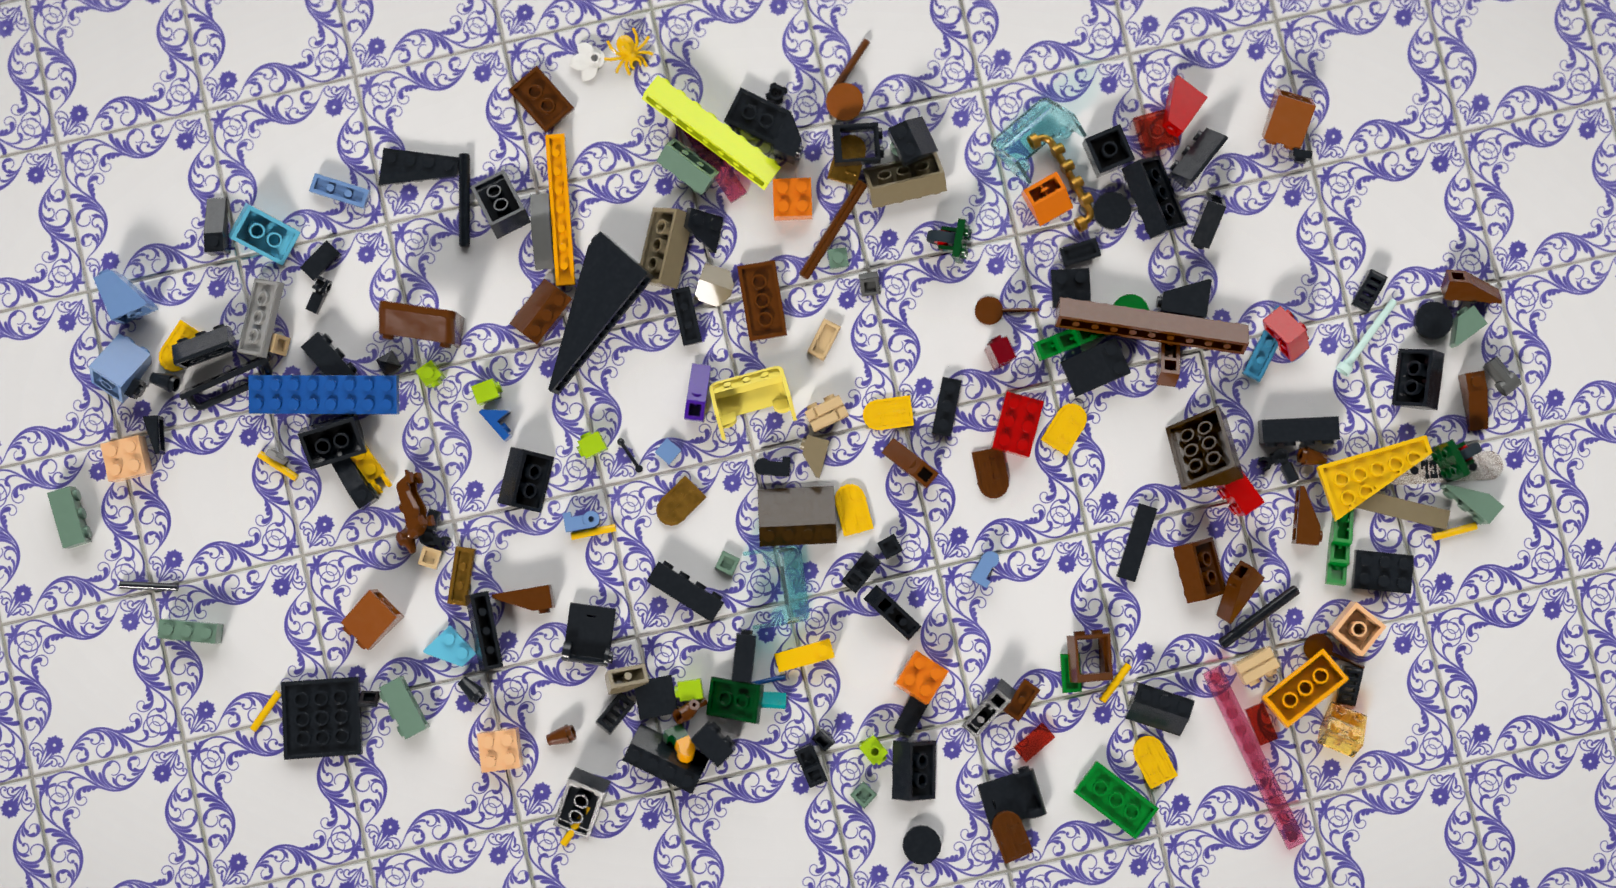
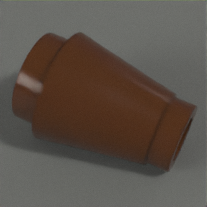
M1307 446L1301 447L1298 450L1297 462H1300L1302 465H1323L1327 463L1328 457L1326 454Z
M567 724L546 735L549 746L572 743L577 738L573 725L568 726Z

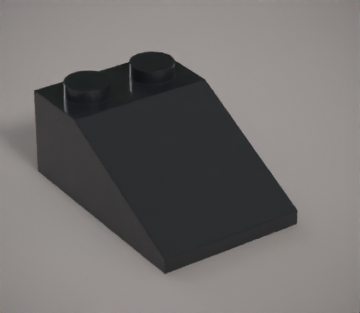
M505 170L470 186L497 239L531 223Z
M1116 338L1060 362L1075 397L1131 373Z
M575 767L567 780L553 825L567 831L573 830L574 834L589 839L611 781ZM588 806V807H590V810H589L588 813L586 814V808H585V807ZM580 823L577 830L572 829L571 825Z

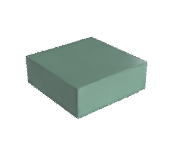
M722 551L715 568L733 576L740 558Z
M862 781L850 796L865 808L877 796V793Z

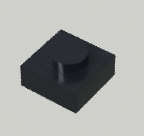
M1294 148L1289 152V160H1294V163L1305 164V162L1312 159L1313 151Z
M134 377L124 394L130 398L137 399L145 392V385L147 383Z
M894 534L877 543L886 560L903 551Z

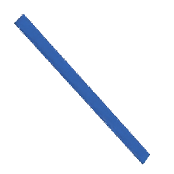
M784 674L751 683L764 684L786 679V676Z

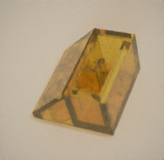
M1331 701L1319 728L1317 743L1354 757L1364 744L1367 715Z

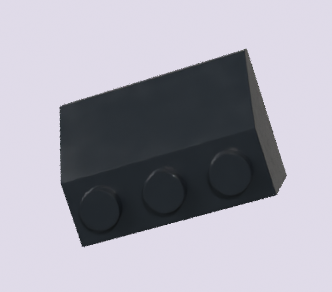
M1206 128L1203 132L1199 130L1193 138L1194 144L1191 147L1187 145L1181 153L1183 158L1180 161L1176 160L1169 169L1172 172L1168 176L1187 189L1223 146L1228 137L1209 128Z
M221 324L213 327V330L210 332H198L191 339L182 338L177 340V344L172 345L174 365L186 369L237 350L238 345L231 327Z
M1399 349L1392 405L1422 410H1438L1445 353L1431 349Z
M346 414L301 428L297 434L311 470L367 452L363 430L357 414Z
M511 447L497 503L541 513L554 457Z
M1135 682L1125 719L1181 736L1190 719L1195 700Z
M893 740L892 799L903 801L935 799L936 740Z

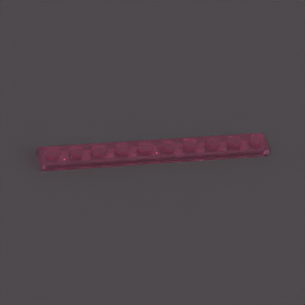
M1219 665L1202 673L1286 848L1290 850L1306 842L1222 667Z

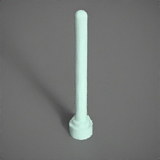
M1391 299L1349 357L1346 360L1344 359L1343 362H1339L1336 366V370L1346 377L1351 374L1353 363L1397 304L1395 299Z

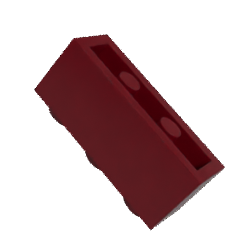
M999 335L992 338L984 350L993 370L1011 363L1017 357L1007 336L1002 338Z

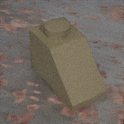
M807 435L806 439L802 438L800 449L803 450L802 455L816 478L820 479L829 440Z
M645 663L607 670L605 674L608 695L627 692L649 683Z

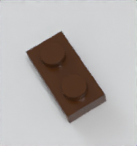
M1023 679L1016 689L1011 702L1003 711L1019 722L1040 692V689L1026 679Z

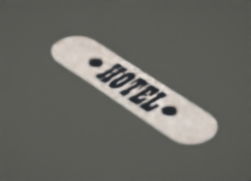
M1481 451L1473 456L1475 462L1468 465L1471 474L1452 482L1495 479L1503 470V461L1496 452ZM1429 455L1392 481L1391 484L1410 485L1443 483L1447 481L1442 477L1437 462Z

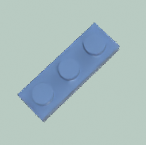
M316 173L309 189L311 193L362 209L366 208L371 192L368 189Z

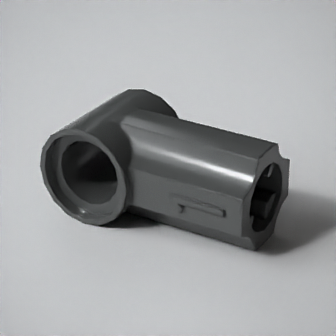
M1497 356L1483 366L1485 371L1494 380L1496 389L1503 396L1509 395L1522 384L1519 377L1514 372L1509 371Z

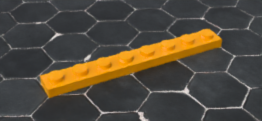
M565 134L545 135L556 286L576 285Z

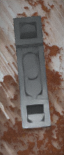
M549 193L530 194L531 233L535 270L555 269Z

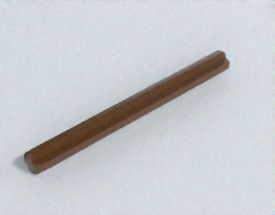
M861 180L856 182L799 272L801 277L805 279L810 278L867 188L865 182Z

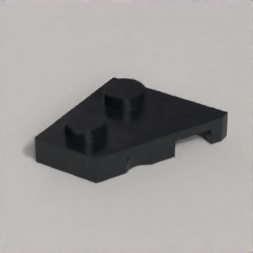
M687 208L684 227L690 233H693L695 238L700 243L702 242L710 253H716L723 217L694 208Z

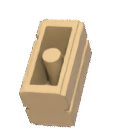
M834 394L823 398L825 402L819 405L815 402L806 407L807 411L804 413L814 433L849 416L839 395L834 396Z
M1264 646L1232 664L1243 685L1249 684L1250 687L1260 682L1259 678L1265 675L1270 677L1276 674V669L1280 667L1269 646Z

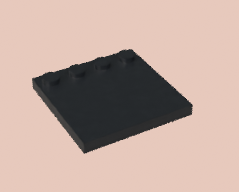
M360 677L281 682L284 760L363 754L361 706H358L361 694Z

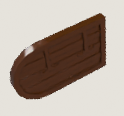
M985 449L972 452L977 484L981 493L988 498L1003 496L1009 487V477L1003 451Z
M1002 811L997 814L992 821L991 827L1004 863H1010L1032 853L1033 849L1020 817L1013 811Z

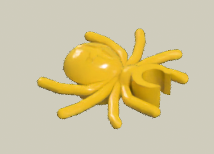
M632 28L635 35V44L630 36L622 35L616 42L618 51L607 40L610 50L619 57H605L604 60H621L615 73L619 72L624 63L626 72L630 76L629 67L635 70L632 65L633 61H637L639 67H641L642 62L645 67L648 66L644 57L639 54L654 55L650 51H639L648 42L650 36H647L638 47V34L635 28Z

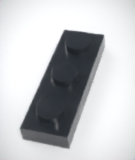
M690 286L671 290L683 346L702 343Z
M942 377L932 434L951 437L961 380Z

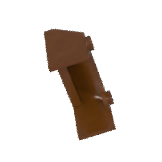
M390 301L379 302V334L382 335L383 339L394 340V337L400 336L440 343L439 347L451 349V345L460 348L465 318L459 313Z

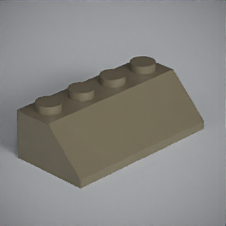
M937 152L905 167L898 160L863 169L873 208L901 203L911 199H919L924 196L947 191L945 173Z
M673 208L652 209L640 264L654 276L649 283L650 285L677 289L690 235V232L684 227L687 213L685 211Z

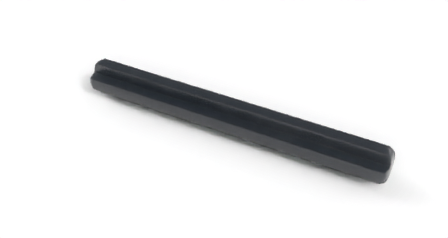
M468 153L459 154L460 247L470 246V155Z
M1295 585L1289 587L1218 640L1219 644L1223 648L1230 646L1299 595L1298 588Z

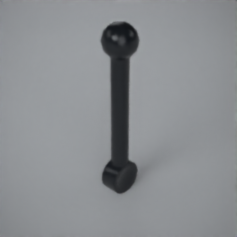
M619 438L617 444L622 446L634 464L636 472H642L643 467L638 465L624 444V439Z

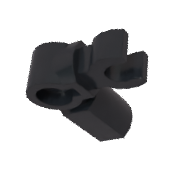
M319 275L316 277L315 285H312L316 292L312 293L305 308L316 314L319 313L326 298L324 294H328L332 286V281Z
M1277 449L1269 454L1270 457H1260L1257 462L1262 460L1267 462V466L1262 468V471L1269 470L1272 464L1275 466L1280 464L1279 468L1287 484L1300 479L1292 462L1288 461L1289 453L1285 449Z
M429 509L427 516L433 515L436 525L427 526L425 532L419 536V541L423 545L432 547L437 545L441 550L446 551L449 548L444 547L442 542L444 540L451 541V538L448 536L440 538L438 534L433 533L434 530H437L442 512Z

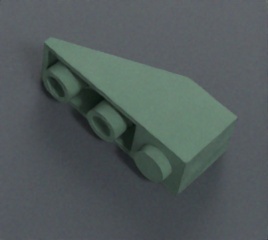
M1448 484L1440 485V488L1443 490L1442 493L1447 498L1454 499L1461 510L1472 514V519L1480 525L1490 524L1504 507L1488 493Z

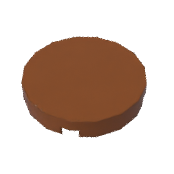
M840 83L833 86L825 100L826 109L829 114L841 121L852 120L857 117L864 103L860 90L850 83Z

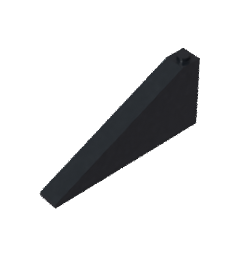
M601 231L592 238L587 248L548 390L558 395L654 278L649 271Z

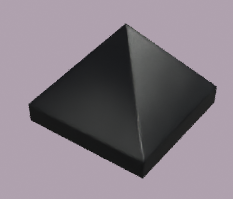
M393 350L376 359L384 375H389L402 367Z
M361 691L358 706L366 708L377 707L380 699L379 692L381 691Z
M823 729L811 738L825 752L835 743L831 733Z

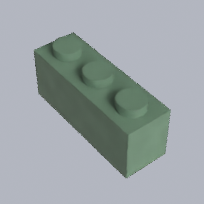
M673 138L665 145L656 160L664 169L669 170L680 181L686 183L694 192L703 195L710 189L719 174L718 170L676 138Z
M68 486L48 492V499L62 547L70 549L92 542L90 538L92 537V532L85 520L87 518L86 511L80 503V491L76 487Z
M169 618L159 619L157 638L218 644L222 643L224 624Z
M400 676L379 687L381 691L379 692L380 698L384 703L387 702L390 708L388 713L399 725L397 730L401 737L404 736L405 739H408L430 727L404 676Z

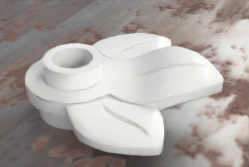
M581 43L577 45L579 53L571 58L569 65L573 69L581 70L582 81H589L597 76L598 69L604 65L605 54L600 49H594L589 43ZM595 55L598 56L597 61L593 60V57Z

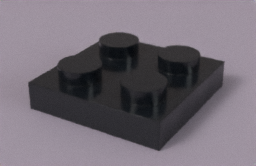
M1089 268L1050 270L1052 309L1057 307L1060 297L1091 302Z

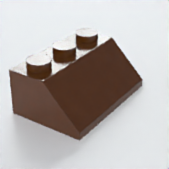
M544 278L509 324L540 347L571 308L573 299Z
M1213 537L1173 547L1174 558L1179 569V577L1182 581L1187 604L1207 600L1224 593L1226 585Z

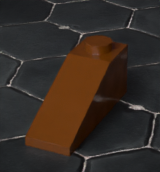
M1159 342L1156 385L1175 387L1180 376V345Z
M1484 370L1458 375L1468 432L1488 429V389Z
M1296 486L1291 544L1319 546V542H1322L1323 532L1320 531L1321 526L1305 486Z
M551 585L492 594L493 599L532 611L539 610V614L548 613L550 608L555 607Z

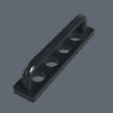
M268 353L267 358L257 357L180 392L179 397L181 400L186 399L193 409L205 410L248 391L247 382L202 403H198L193 396L261 365L265 370L264 375H272L273 371L269 363L271 356Z

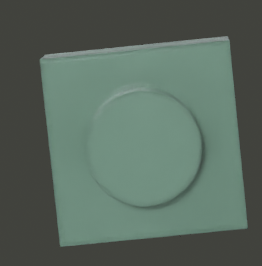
M846 247L827 250L830 270L849 267Z

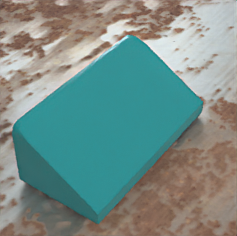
M763 692L761 708L785 709L786 693Z

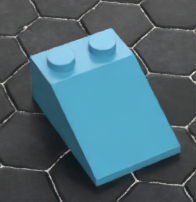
M245 203L228 237L283 266L301 232Z

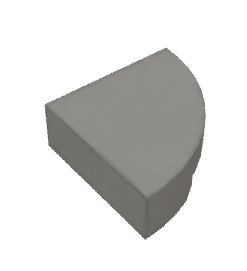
M270 448L265 453L268 457L285 466L289 461V458L275 449Z

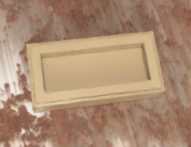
M824 318L807 353L824 361L841 326Z

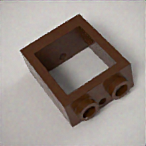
M1091 630V634H1085V631H1074V635L1067 636L1070 682L1082 683L1113 680L1110 633H1103V630ZM1098 639L1100 672L1080 673L1078 640Z

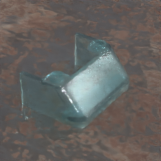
M1042 98L991 141L990 145L1014 175L1030 184L1031 180L1026 174L1030 168L1028 159L1041 149L1046 142H1041V147L1033 150L1027 142V136L1036 133L1037 135L1047 134L1052 138L1066 139L1073 132L1082 137L1087 135L1073 112L1050 98Z
M785 546L743 552V556L763 554V560L767 566L772 568L780 567L785 605L773 609L771 613L772 622L755 624L753 629L806 621L810 611L801 550L796 546Z

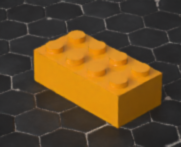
M1322 649L1262 696L1261 699L1282 725L1288 729L1345 684L1349 678L1328 653Z

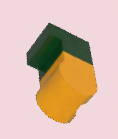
M682 723L664 730L662 739L666 745L672 744L677 752L678 760L682 763L691 762L696 747L690 741L691 738Z

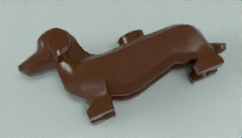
M405 470V476L397 483L396 488L400 499L399 509L404 513L406 527L396 534V541L400 546L406 547L412 555L416 552L415 540L425 532L427 526H434L436 523L433 515L426 516V506L417 491V483H424L422 474L418 472L413 474V472Z

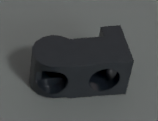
M783 457L782 462L759 458L755 462L754 467L760 475L789 477L790 457Z

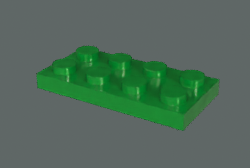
M1095 761L1073 791L1134 839L1138 838L1159 809L1098 761Z

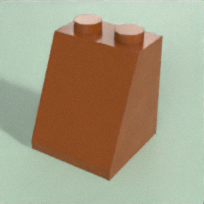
M1275 88L1262 133L1263 139H1266L1265 142L1272 145L1280 143L1289 150L1294 148L1301 149L1316 108L1313 99Z
M378 589L369 590L341 621V624L344 626L342 629L349 636L353 635L357 639L356 643L363 650L365 648L371 650L405 616Z

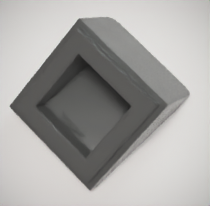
M877 272L859 274L862 297L881 294Z

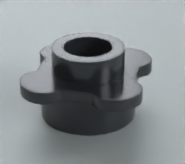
M771 83L769 92L766 93V99L773 100L778 105L782 104L783 97L787 94V88L777 85V83Z

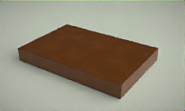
M537 65L508 90L545 133L549 132L574 110V107Z

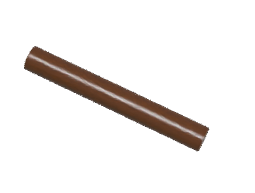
M865 38L863 39L833 86L845 82L870 44V41Z

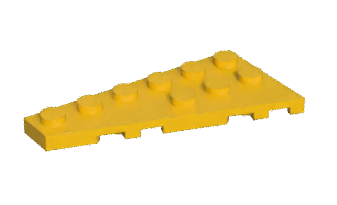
M1420 436L1317 466L1316 469L1334 521L1339 520L1432 454L1427 436Z

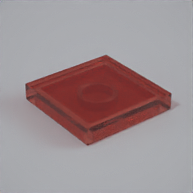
M1165 109L1132 119L1142 155L1180 145L1179 138L1170 135L1162 127Z

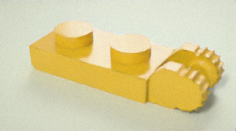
M365 444L366 453L350 458L368 483H371L372 487L380 495L383 491L381 486L375 481L377 478L381 477L388 487H391L393 484L385 474L386 471Z

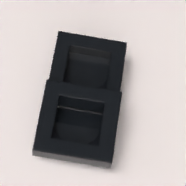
M866 550L841 582L856 594L881 564V561Z
M812 742L794 750L810 788L828 781Z

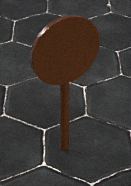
M991 296L983 297L975 306L976 318L985 325L997 323L1002 318L1003 312L1039 311V308H1003L1001 302Z
M1312 634L1304 642V653L1309 659L1324 649L1329 656L1332 655L1361 669L1365 668L1362 664L1332 652V641L1324 634Z

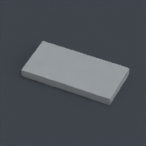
M254 279L237 349L238 353L267 358L285 283Z

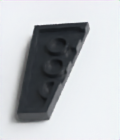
M383 148L378 185L387 186L407 182H422L424 180L458 177L459 157Z

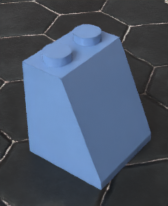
M106 269L99 272L98 276L93 277L112 321L124 325L159 310L157 305L124 275Z
M119 333L89 365L91 382L121 403H124L128 398L124 393L134 377L141 379L152 363L151 353L145 347L136 345L130 337H124Z

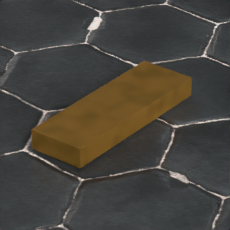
M456 546L447 604L467 606L465 595H469L476 549Z

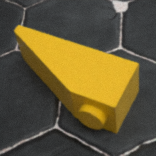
M829 638L774 654L779 672L835 657Z

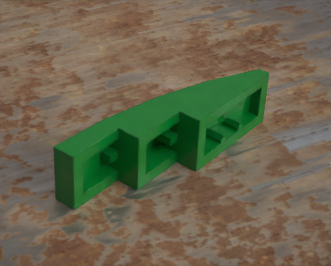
M1068 329L1033 343L1039 361H1043L1104 337L1107 334Z
M1354 509L1336 522L1332 515L1325 584L1346 585L1350 545L1353 541Z

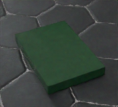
M711 677L706 715L759 724L764 685Z

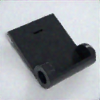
M570 602L561 660L608 667L609 663L612 664L614 652H611L616 608Z
M1023 766L1018 768L1016 773L977 785L990 830H992L993 819L1002 811H1013L1021 820L1033 819L1047 814L1034 768Z

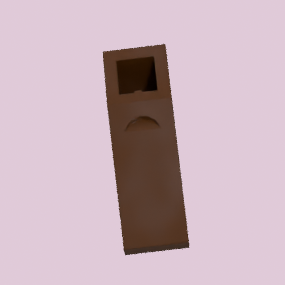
M1446 270L1441 285L1444 299L1450 301L1486 302L1489 304L1502 303L1498 288L1467 271Z
M895 438L881 452L924 489H927L939 474Z
M1240 560L1229 575L1216 615L1227 623L1232 624L1265 578L1254 567Z

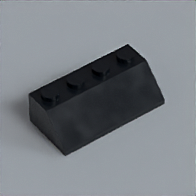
M1159 155L1137 160L1122 168L1124 180L1129 186L1131 197L1136 203L1138 214L1143 220L1145 231L1150 239L1188 225Z
M640 724L622 761L693 794L709 759L703 753L695 750L691 762H680L672 744L666 745L663 741L662 733Z

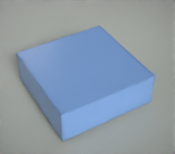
M666 438L655 453L670 465L682 450Z

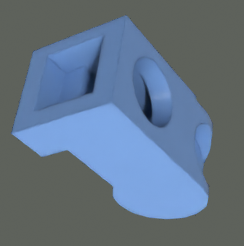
M588 511L584 515L572 517L571 512L563 513L565 531L567 533L594 528L600 523V516L594 511Z
M993 551L985 552L969 579L987 588L991 581L986 578L991 569L998 564V555Z

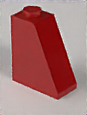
M1176 75L1169 84L1162 127L1170 135L1178 138L1208 97L1179 75Z

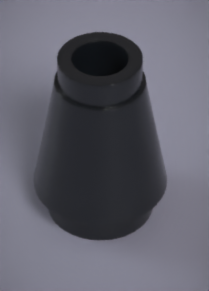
M153 372L149 378L151 384L168 392H176L180 387L181 380L176 374Z
M466 676L458 683L468 700L475 705L480 703L487 694L483 687Z

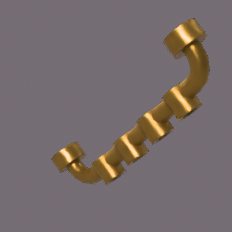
M1033 133L1027 136V142L1033 150L1041 147V142H1046L1049 145L1052 156L1057 159L1060 170L1066 175L1071 189L1078 196L1080 205L1086 210V217L1079 216L1073 220L1074 225L1080 233L1087 230L1088 224L1094 217V210L1091 205L1094 199L1090 192L1084 193L1081 187L1084 186L1082 177H1075L1072 170L1075 169L1073 161L1071 159L1065 160L1063 153L1066 152L1064 145L1061 142L1056 144L1055 140L1047 134L1037 135Z

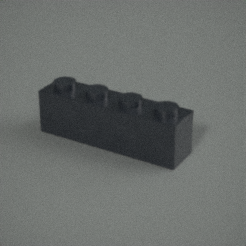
M317 332L301 346L324 375H358L356 373L358 369L352 362H346L344 359L346 355L339 348L335 349L331 344L333 340L326 333L323 335Z
M1339 416L1258 421L1259 444H1265V447H1277V443H1284V446H1296V442H1303V445H1315V441H1322V445L1334 444V440L1340 439Z
M664 560L663 563L658 561L647 582L705 619L713 622L725 603L722 601L723 597L714 591L712 594L705 590L706 586L698 581L693 583L689 580L690 576L683 571L677 573L672 570L674 566Z
M489 591L465 595L479 670L488 671L504 667Z

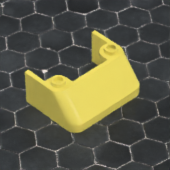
M773 366L717 381L709 387L722 440H726L724 428H731L737 422L736 416L771 406L779 413L791 411L793 421H797L783 368L780 366Z

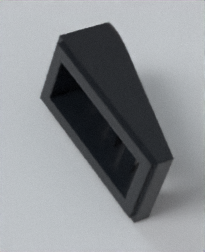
M1373 269L1368 270L1351 305L1369 313L1388 277ZM1372 277V278L1378 280L1379 283H1376V282L1370 280V278ZM1367 284L1375 287V291L1366 287ZM1363 291L1371 294V298L1362 294ZM1359 298L1368 301V304L1366 305L1358 301Z
M158 415L143 416L154 453L165 455L164 418Z
M1341 665V670L1346 676L1348 672L1355 673V677L1347 676L1349 680L1354 681V685L1345 683L1338 688L1335 703L1355 707L1364 669ZM1344 687L1352 688L1353 692L1343 691ZM1342 695L1352 696L1351 700L1342 699Z
M619 693L596 720V724L611 735L635 703L623 693ZM620 699L628 707L624 708L621 704L618 703V700ZM616 706L623 713L619 714L613 707ZM611 712L618 719L615 721L608 713ZM603 719H607L613 725L610 727Z

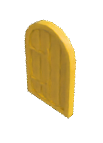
M180 320L159 352L161 366L171 372L183 370V368L174 365L172 345L177 344L176 341L179 339L195 337V334L199 331Z
M910 395L877 399L869 402L863 410L865 424L873 430L882 431L914 426Z
M1077 404L1062 406L1045 431L1041 441L1067 456L1086 425L1087 415L1085 410Z
M846 484L840 487L835 495V507L837 508L844 536L874 529L863 490L853 484Z
M1147 735L1140 737L1135 742L1133 755L1150 789L1178 776L1159 739Z

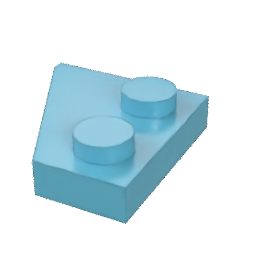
M451 625L423 650L425 654L461 667L476 655V651Z

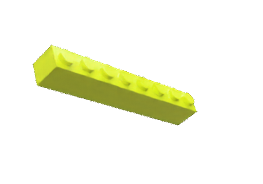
M657 75L645 90L642 100L763 190L767 188L781 167L777 161L768 158L761 149L752 146L745 137L732 131L729 125L721 123L713 113L705 111L698 102L689 99L682 90L673 87L666 78H661Z

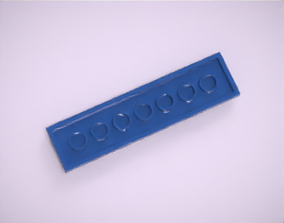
M248 375L249 414H399V375Z

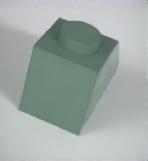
M1474 305L1468 308L1464 306L1456 312L1458 315L1453 318L1449 342L1451 348L1460 345L1488 324Z

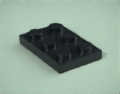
M740 87L724 119V123L774 147L788 114H792V112Z
M1355 550L1351 588L1411 594L1414 555Z

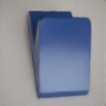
M485 409L479 411L504 441L507 442L512 438L509 433L512 430L504 422L500 423L511 413L510 411Z

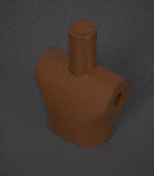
M705 698L698 701L692 699L673 712L675 722L681 724L691 720L699 708L707 705V700Z

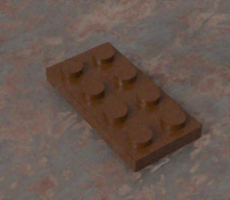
M775 260L737 266L749 341L753 342L787 336Z

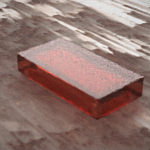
M1263 702L1244 709L1260 746L1278 739Z
M1041 722L1013 748L1027 762L1052 741L1055 736Z

